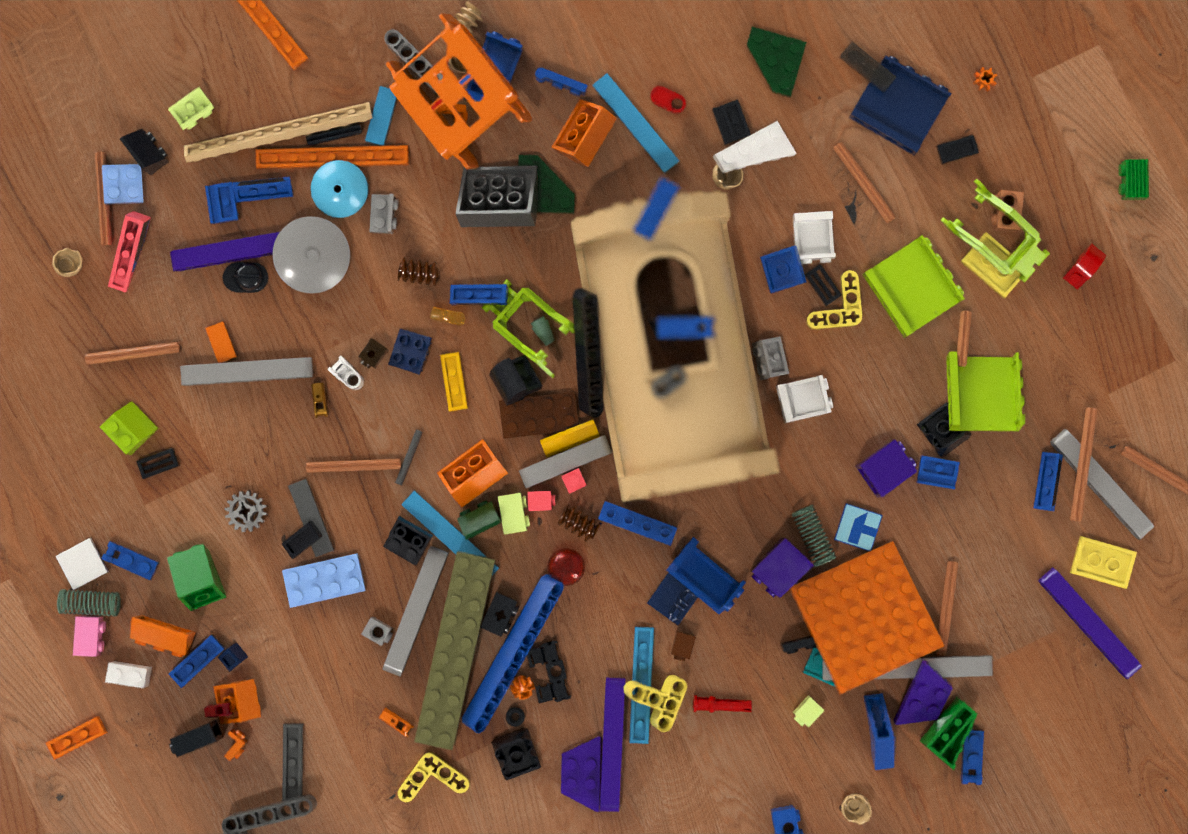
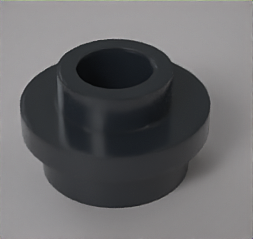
M512 707L506 713V721L513 727L520 726L525 720V714L521 708ZM513 713H517L519 715L518 720L512 719Z

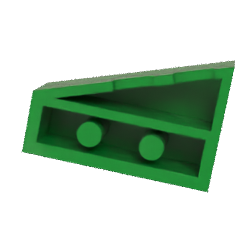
M956 697L919 741L946 765L955 770V763L959 754L962 753V746L966 737L969 736L977 713L964 701Z

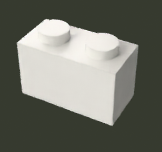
M113 661L108 663L105 682L146 688L149 686L152 667Z

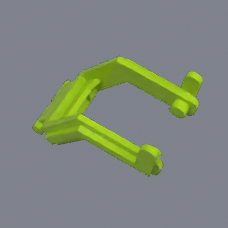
M975 179L974 183L978 188L975 189L977 195L974 199L980 204L987 201L1007 215L1025 232L1024 241L1007 260H1000L983 243L963 230L961 227L964 224L959 219L952 222L943 217L941 222L950 232L977 250L1002 274L1012 275L1017 270L1021 274L1019 279L1025 283L1036 270L1032 267L1034 263L1040 266L1050 253L1046 249L1041 251L1037 247L1041 239L1039 238L1040 233L1015 209L990 193L983 183Z
M506 279L502 284L508 286L507 305H483L482 309L486 313L491 310L498 316L493 321V329L553 378L555 375L545 367L547 364L545 359L548 355L542 350L535 353L507 330V321L524 302L532 301L556 323L561 325L559 330L563 334L567 335L569 331L574 333V324L551 308L531 289L522 288L517 294L510 288L512 284Z

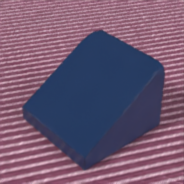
M234 643L218 658L228 671L231 672L248 656L238 643Z

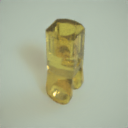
M432 307L430 320L461 326L465 323V316L461 312Z

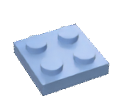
M139 164L102 165L104 204L144 202L142 171Z

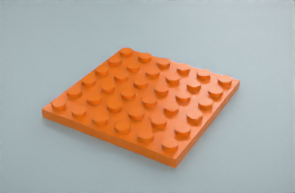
M893 541L796 584L789 589L839 695L944 647Z

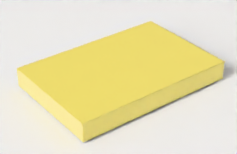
M987 232L979 239L1000 260H1007L1012 255ZM973 247L960 261L1002 298H1006L1020 281L1019 277L1021 274L1017 270L1012 275L1002 274Z
M1080 536L1070 573L1127 589L1137 552Z

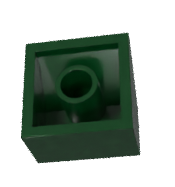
M486 500L477 504L478 509L472 512L469 508L459 513L461 517L457 518L466 540L502 523L493 502L488 503Z

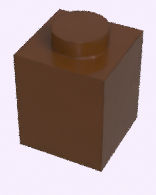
M676 631L671 649L674 659L684 662L685 659H690L696 636Z

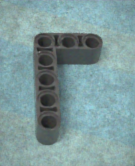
M304 795L233 813L222 822L223 834H248L247 830L308 815L316 808L317 800L312 795ZM303 801L309 803V809L303 807ZM285 805L291 808V814L285 812ZM267 810H270L272 812V819L267 817ZM248 815H252L254 817V823H251L248 820ZM230 819L236 822V828L230 825Z

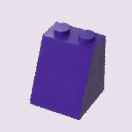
M890 441L855 466L877 498L884 497L917 472L915 468L917 464L912 457L908 458L904 453L906 449L900 441Z
M781 538L751 570L753 573L751 577L759 585L761 583L765 584L768 587L766 591L773 598L775 596L781 598L812 568L813 564L786 538Z

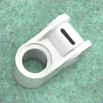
M341 355L333 367L327 369L352 390H359L364 385L363 377ZM357 376L359 379L358 383L351 386V377Z

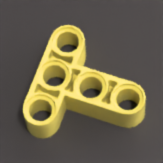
M669 675L665 679L662 689L659 690L637 681H628L624 686L625 695L635 702L654 708L650 717L652 726L661 732H667L672 728L686 693L687 683L676 675ZM678 681L677 688L673 689L674 683ZM638 687L637 693L632 695L633 689ZM654 693V699L649 701L650 695ZM671 699L670 706L666 707L667 701ZM664 718V722L659 725L660 719Z

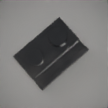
M739 100L712 108L724 146L751 135Z
M812 636L780 643L781 650L784 653L787 652V654L796 653L798 649L804 647L806 650L817 647Z

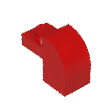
M1091 243L1079 256L1077 262L1064 275L1063 279L1078 290L1095 274L1107 255Z

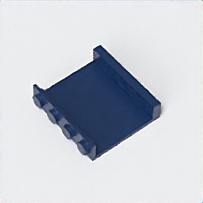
M885 55L880 64L892 74H889L881 66L878 67L849 118L915 156L951 93L948 92L949 90L945 86L934 84L928 76H920L915 73L916 70L908 65L903 66L895 57Z

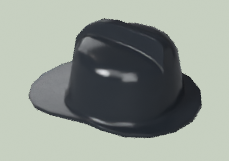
M236 262L226 267L222 278L226 288L232 292L255 293L263 290L267 285L268 272L259 263Z

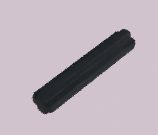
M357 123L307 135L306 141L309 146L362 134V128Z

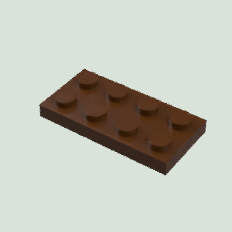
M575 392L525 397L523 400L506 406L503 400L499 401L503 439L557 433L579 425Z

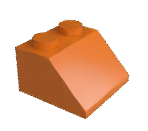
M254 679L213 686L216 704L231 702L230 710L233 712L232 715L219 717L220 724L244 722L261 717V707L258 702L257 687Z

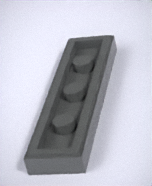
M304 479L289 485V490L303 526L312 521L323 536L311 545L315 557L334 551L308 480Z
M303 723L283 724L282 801L303 796Z

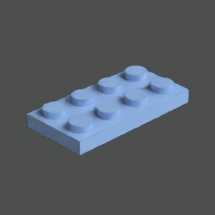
M358 553L282 570L290 608L366 591Z

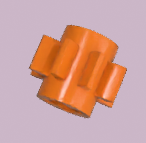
M982 67L980 73L976 72L974 74L977 79L973 84L979 86V91L985 88L988 92L990 85L995 86L997 84L993 80L998 75L991 72L992 68L985 70ZM984 76V78H988V82H986V80L982 81V77Z
M520 675L513 679V685L510 686V689L515 698L519 697V699L524 700L532 695V690L535 689V686L530 677L526 678V676Z

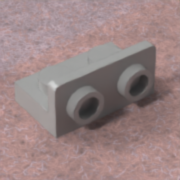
M372 194L370 233L393 234V229H397V218H394V211L398 210V199H395L394 194Z
M781 336L752 343V352L756 359L757 373L760 380L789 374Z

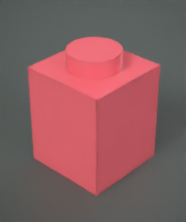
M579 468L561 476L569 494L587 486Z
M551 491L528 492V511L552 510V506H556L555 495H551Z

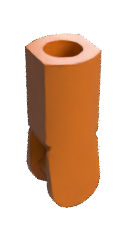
M386 707L379 716L380 720L406 737L409 736L408 732L410 729L414 728L411 723ZM400 721L404 723L402 729L397 727Z

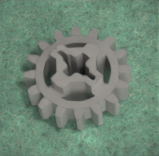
M239 491V497L233 494L234 500H228L227 503L230 507L225 508L226 511H229L225 518H231L228 524H235V530L241 527L242 532H246L247 528L252 532L253 526L260 528L259 522H265L262 516L268 514L263 511L267 505L261 504L264 499H257L258 493H254L251 496V491H247L246 495H244L243 491ZM247 498L253 500L257 505H251ZM239 502L237 510L234 511L235 505ZM245 507L247 509H250V512H248L247 515L242 513V511L245 510ZM258 512V516L254 521L253 517L255 513ZM236 518L243 519L245 524L240 523Z

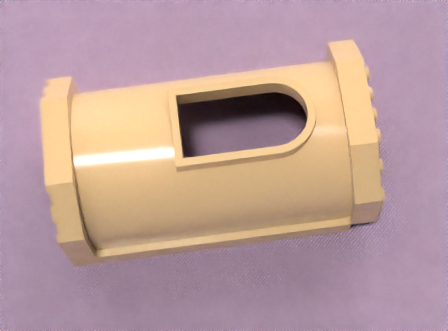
M699 191L691 194L677 192L651 241L633 232L649 202H645V199L635 200L631 205L617 203L613 205L614 208L596 210L592 215L579 216L574 218V221H571L582 288L594 293L598 299L603 402L622 502L650 497L651 492H654V495H661L750 478L752 473L753 477L779 473L775 449L770 450L728 234L727 223L731 215L727 194L721 193V191L711 193ZM658 258H671L684 264L692 274L700 316L714 317L712 331H715V338H705L709 362L681 367L686 374L685 383L668 396L657 398L652 393L651 384L668 370L651 373L635 281L640 270L648 262ZM673 373L674 378L672 380H680L681 373ZM658 384L656 392L659 390L664 392L665 385L661 386Z

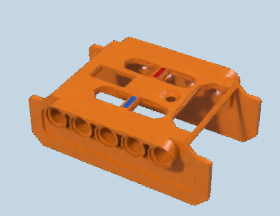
M441 13L439 18L446 27L443 32L405 66L398 61H388L386 63L395 80L389 88L443 158L448 160L453 155L467 170L476 169L479 167L475 156L468 149V145L509 110L521 123H530L532 117L518 99L519 95L469 30L451 14ZM439 38H442L447 44L446 56L419 80L414 79L406 68ZM452 57H456L468 71L459 80L448 66V62ZM439 73L443 74L442 80H439L437 78V75ZM472 79L476 81L484 93L481 101H475L464 88ZM422 83H429L439 95L436 101L432 102L420 87ZM464 97L480 116V119L472 126L466 123L454 107ZM444 104L455 116V123L452 126L442 114L437 113V110Z

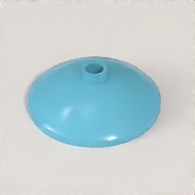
M343 160L330 161L321 166L314 174L311 182V195L314 203L323 213L336 218L348 217L358 212L365 204L368 196V183L364 173L353 163ZM337 185L341 187L339 193L335 191V186Z

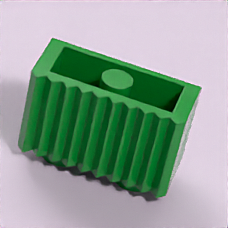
M1126 159L1121 162L1118 168V174L1122 177V182L1119 184V195H1122L1121 199L1146 200L1149 198V160Z

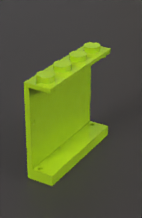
M923 235L862 274L904 338L965 299L962 288L959 285H955L952 280L954 279L952 273L948 269L945 270L942 265V258L938 253L935 254L931 249L932 243L927 237L924 238Z
M949 351L946 357L949 431L1019 432L1022 426L1025 425V414H1022L1024 396L1021 395L1023 377H1020L1022 359H1019V352H1016L1013 357H967V365L959 367L957 352Z

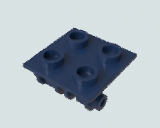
M400 329L388 365L420 375L423 372L424 361L427 360L425 359L426 355L428 356L427 352L430 345H432V338Z
M668 572L647 604L676 625H679L698 597Z

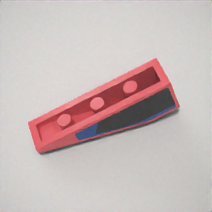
M135 211L125 215L108 287L123 292L128 291L147 235L151 217Z

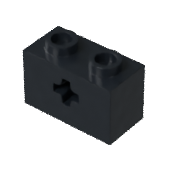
M497 591L480 628L502 637L503 633L507 635L511 624L508 622L511 616H516L520 607L516 605L518 601ZM504 610L506 618L497 619L498 615L496 612Z

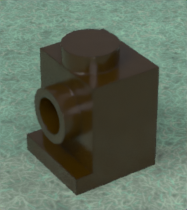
M370 338L368 344L358 357L362 359L360 363L369 369L372 366L376 369L389 350L373 338ZM370 351L375 352V356L373 358H369L368 353Z

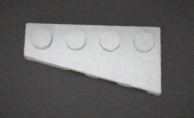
M778 121L718 152L713 158L721 172L725 173L750 165L779 160L787 156L791 157L797 153Z

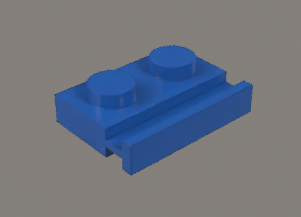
M233 182L205 186L210 223L213 225L216 223L238 221L239 215L233 191Z
M921 455L916 483L955 490L960 462Z

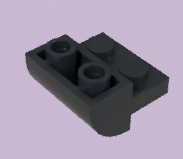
M525 355L512 360L507 358L499 362L492 368L489 374L506 406L523 400L524 396L541 390L543 386Z
M399 516L383 547L416 566L429 546L433 535Z

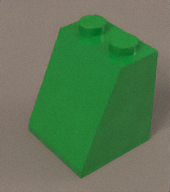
M204 544L194 545L191 549L176 552L173 556L167 557L177 597L190 611L226 598V593L210 551Z

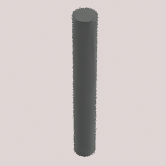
M415 430L395 481L396 484L402 485L423 434L422 431Z

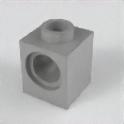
M371 617L361 635L382 646L384 642L388 644L393 633H391V626L375 617ZM375 627L383 629L384 634L382 637L375 636Z

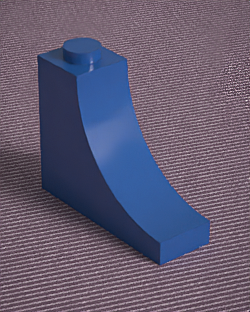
M883 693L864 696V704L869 725L871 756L875 770L894 768L895 738Z

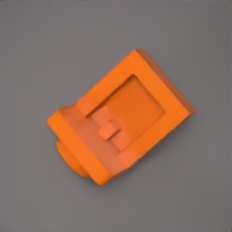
M446 104L437 110L439 114L453 115ZM456 104L454 107L467 122L468 112L466 111V105Z
M232 729L228 733L236 741L224 756L229 761L234 758L238 759L245 751L242 748L248 742L245 739L246 735L238 729Z

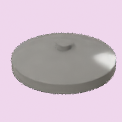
M302 217L288 223L277 235L273 246V263L278 275L288 286L304 293H320L334 287L344 277L350 262V249L345 235L335 224L320 217Z

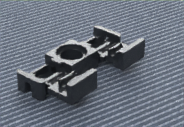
M555 640L542 643L539 648L531 649L527 654L529 668L535 667V664L538 663L543 665L545 662H548L545 664L549 683H546L547 686L540 687V685L535 686L539 704L551 701L554 697L557 698L554 699L555 702L571 698V695L567 693L564 679H567L563 661L562 659L559 660L555 645L558 642ZM553 666L561 668V674L557 677L551 675L550 670Z

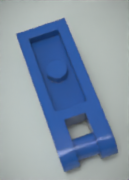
M538 68L535 71L536 80L539 83L547 81L552 83L554 88L559 90L563 88L570 90L569 93L578 97L580 95L585 96L588 85L544 68Z
M714 317L657 318L658 339L715 338V331H712ZM698 324H704V331H698Z
M109 541L107 545L108 550L103 554L102 560L152 580L159 562ZM115 551L120 552L118 558L113 557Z
M971 730L962 746L961 784L975 783V785H982L983 730ZM974 769V775H969L968 770Z

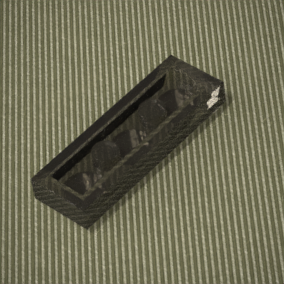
M853 42L840 55L841 60L883 93L896 80L895 75Z

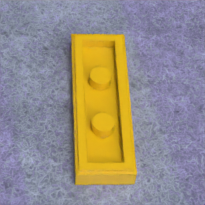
M459 352L440 355L449 412L468 409Z
M590 420L541 439L540 443L547 458L596 439L600 435L594 420Z

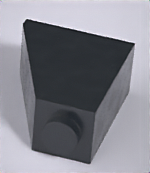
M216 719L171 738L169 746L171 752L180 757L217 742L224 736Z

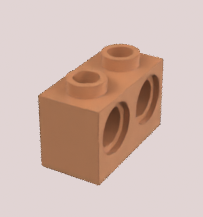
M1000 190L995 195L1003 202L1004 197L1010 198L1012 201L1011 207L1022 216L1024 192ZM996 208L991 220V224L994 225V231L1014 233L1020 231L1021 228L1011 219L1009 225L1003 224L1002 217L1008 216Z

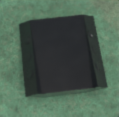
M947 402L917 424L941 457L947 456L948 453L967 441L972 435L970 431H949Z
M521 727L517 731L495 737L491 742L495 757L499 762L501 772L506 781L541 768L528 729Z

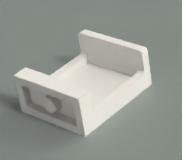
M833 211L794 213V244L797 246L801 264H812V260H820V263H829L831 259L836 257L832 229Z
M823 375L776 386L784 423L831 412L833 403L831 397L827 396L826 390L829 389L827 379H823Z

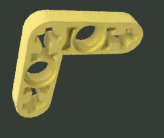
M848 270L841 276L843 309L810 313L806 318L809 328L816 330L858 325L861 322L859 277L856 272ZM848 274L855 279L851 282V287H856V290L850 289L845 291V288H849V282L845 281ZM848 293L856 295L855 303L847 302L846 296ZM842 312H845L844 316H850L851 312H854V315H858V318L855 319V322H852V319H846V324H843ZM833 313L839 316L837 324H832L829 321V316ZM822 314H826L825 322L827 325H823L824 321L818 322L817 326L810 322L814 315H816L817 319L824 318Z
M427 752L399 788L398 797L403 802L412 801L431 774L457 793L466 792L470 781L464 774L433 752ZM433 757V763L437 765L440 762L442 764L434 772L435 766L432 764L427 766L425 758ZM441 768H449L451 775L448 778H443L440 775ZM415 772L423 774L424 779L422 782H415L413 780ZM454 773L457 774L455 779L458 781L463 779L465 781V788H457L458 784L454 780L452 784L448 782L452 779ZM409 780L411 784L417 786L418 789H415V787H413L410 791V794L412 796H407L405 798L403 796L404 792L402 791V789H408L410 784L407 782Z

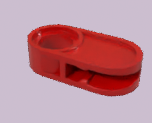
M656 86L651 91L650 98L653 104L674 114H680L685 110L686 100L680 94L662 86ZM673 100H680L682 107L674 109L671 104Z

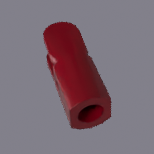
M231 702L205 706V717L215 718L232 715L233 712L230 710Z

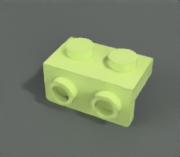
M197 87L169 107L168 110L183 130L186 128L189 130L197 124L196 121L198 119L211 115L214 106L201 88Z

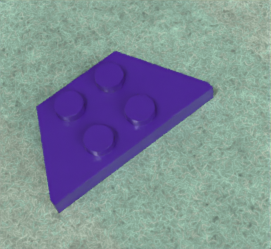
M926 660L922 661L894 718L896 725L937 720L953 689L952 685L942 678L941 674L934 670Z
M597 736L562 753L561 793L595 812H599L601 736Z

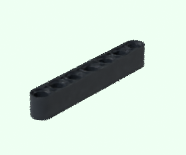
M578 288L573 293L572 302L579 409L590 417L597 418L604 409L598 299L594 293L584 288Z

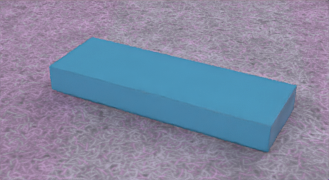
M379 87L372 113L373 119L370 120L365 142L380 146L385 144L397 101L390 88Z

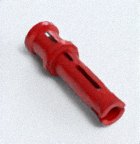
M693 695V712L698 710L709 711V713L715 711L751 713L752 700L716 699L713 696L697 697V695Z

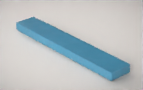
M608 73L592 85L664 174L679 162L678 158Z
M415 490L401 504L455 554L457 551L487 557L470 540H466L458 529ZM496 564L494 565L493 574L499 569Z
M635 627L632 680L651 687L654 627ZM638 687L633 689L632 695L637 693ZM631 699L629 743L649 744L650 707Z

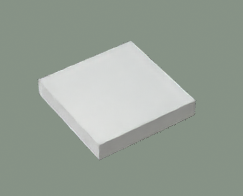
M92 538L56 556L73 590L109 572Z

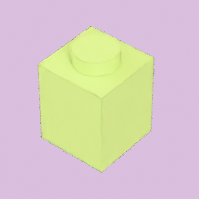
M808 695L793 711L796 715L794 719L801 726L806 724L810 727L824 712V709Z

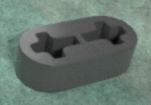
M676 366L659 376L651 384L653 395L657 398H664L682 386L686 381L685 371L681 367ZM675 372H676L677 374H680V373H681V375H680V378H681V379H680V380H677V379L672 380V379L674 378L673 373H675ZM658 384L661 386L665 385L664 392L660 390L656 392Z

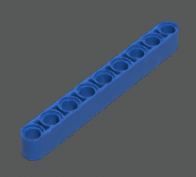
M549 574L543 575L537 583L462 717L463 724L476 733L483 732L563 592V583Z

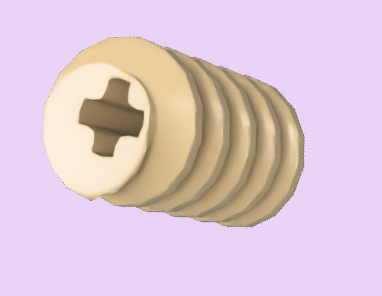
M466 2L467 8L462 7V14L457 13L456 18L470 33H473L471 26L478 27L475 21H483L480 16L482 13L474 5Z

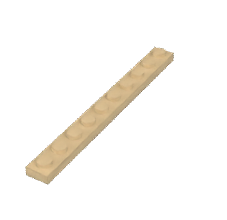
M367 102L184 146V157L186 162H197L208 157H217L229 152L234 153L238 150L255 148L263 144H272L284 139L289 140L297 136L310 135L322 130L327 131L331 128L347 126L351 123L365 122L368 119H373L371 106Z

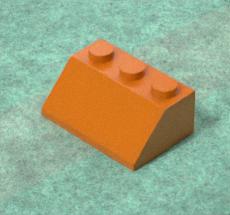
M579 99L551 148L574 162L588 167L617 118L604 107Z
M483 439L437 472L447 490L461 508L508 474Z
M143 615L132 617L130 638L135 640L134 643L146 646L147 643L153 645V649L162 652L166 649L172 651L171 654L177 657H183V655L190 653L196 632Z

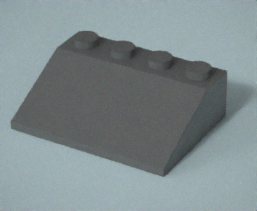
M538 166L478 167L469 170L463 167L456 208V217L461 227L535 226L538 205Z

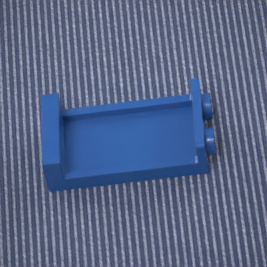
M487 32L482 48L507 81L511 83L523 51V45L517 39L510 38L508 40L503 38V35L498 32ZM472 79L466 90L475 101H481L484 93L476 81Z
M693 537L666 571L719 615L724 610L728 612L735 604L733 599L735 597L739 598L744 592L742 587L746 582L744 580L740 583L737 582L696 547L699 541Z

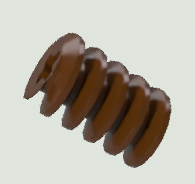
M403 257L399 265L398 281L401 276L403 282H407L410 277L411 283H414L417 279L418 284H422L425 279L426 285H430L431 281H433V285L436 286L439 268H437L436 262H433L430 267L428 261H426L422 266L421 260L418 259L415 265L413 259L406 263V259Z
M568 504L559 519L558 525L560 526L565 522V529L567 530L572 527L571 533L573 534L578 530L579 538L585 534L584 541L587 542L590 538L593 539L602 523L599 522L595 526L594 518L588 521V514L581 517L582 511L580 510L575 513L576 507L573 506L571 509H568Z

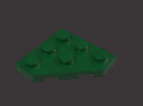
M752 27L746 45L747 49L756 61V65L766 79L772 93L791 98L807 42Z
M518 155V166H538L537 213L574 214L575 194L538 155Z

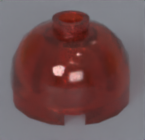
M559 549L549 558L547 564L548 574L553 579L562 582L564 586L574 585L584 576L585 561L582 555L574 549Z

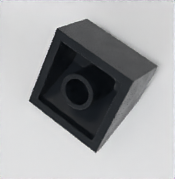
M140 129L119 138L142 170L150 176L169 163L166 159L168 154L161 146L157 147L154 143L156 138L150 131L146 132Z

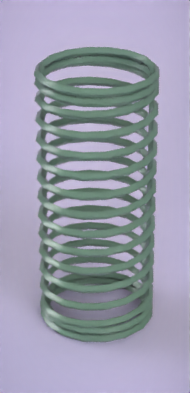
M810 505L791 515L796 517L806 513L794 519V521L810 516L795 524L798 525L811 520L797 528L800 529L811 525L799 531V533L815 528L801 535V537L817 532L802 541L820 535L804 544L807 545L820 540L806 547L808 549L824 543L808 551L810 553L826 547L810 555L812 557L827 551L811 560L814 561L829 555L814 562L813 565L817 567L835 559L837 556L835 552H831L833 548H829L831 544H827L829 543V540H826L828 536H824L826 532H822L824 528H820L822 524H819L821 521L817 520L819 517L815 516L817 513L813 512L815 511L814 505Z
M61 589L57 598L59 614L73 613L74 615L77 613L78 615L94 614L95 616L103 614V616L112 615V617H117L121 606L119 592H111L110 594L109 591L107 593L99 591L97 594L96 591L93 593L86 590L84 593L83 590L81 592L79 590L76 592L72 590L71 592L70 589L68 591ZM70 592V602L68 607V594ZM74 592V604L72 608V596ZM78 593V606L76 607V599ZM83 593V602L81 607V595ZM87 593V604L85 609V597ZM91 594V606L89 607V600ZM96 594V602L94 607V596ZM100 594V604L98 609V597ZM103 595H104V606L102 607V601H103ZM109 595V602L107 608V597ZM117 596V607L115 611V601Z

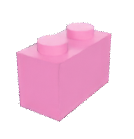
M81 615L75 617L73 655L93 657L101 655L105 646L104 641H102V633L106 629L103 617Z

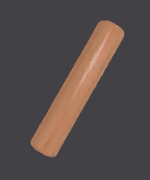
M962 311L960 315L957 345L959 367L967 365L972 316L970 311Z

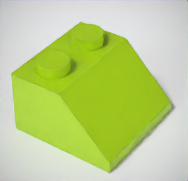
M133 401L113 413L100 426L106 435L126 455H132L159 429Z

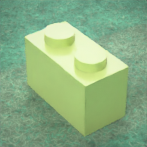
M521 493L498 496L503 533L510 534L527 531L530 521L529 515L524 513V508L527 507L526 497L522 496Z

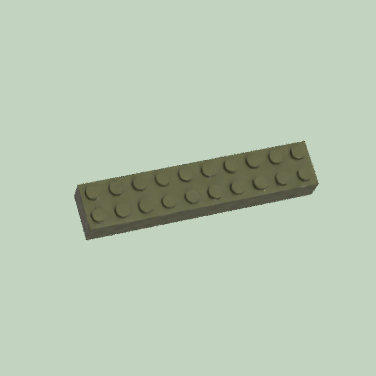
M461 551L456 553L414 742L453 750L496 561L494 558Z

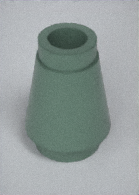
M544 316L530 323L532 325L531 329L545 346L555 341L549 321Z

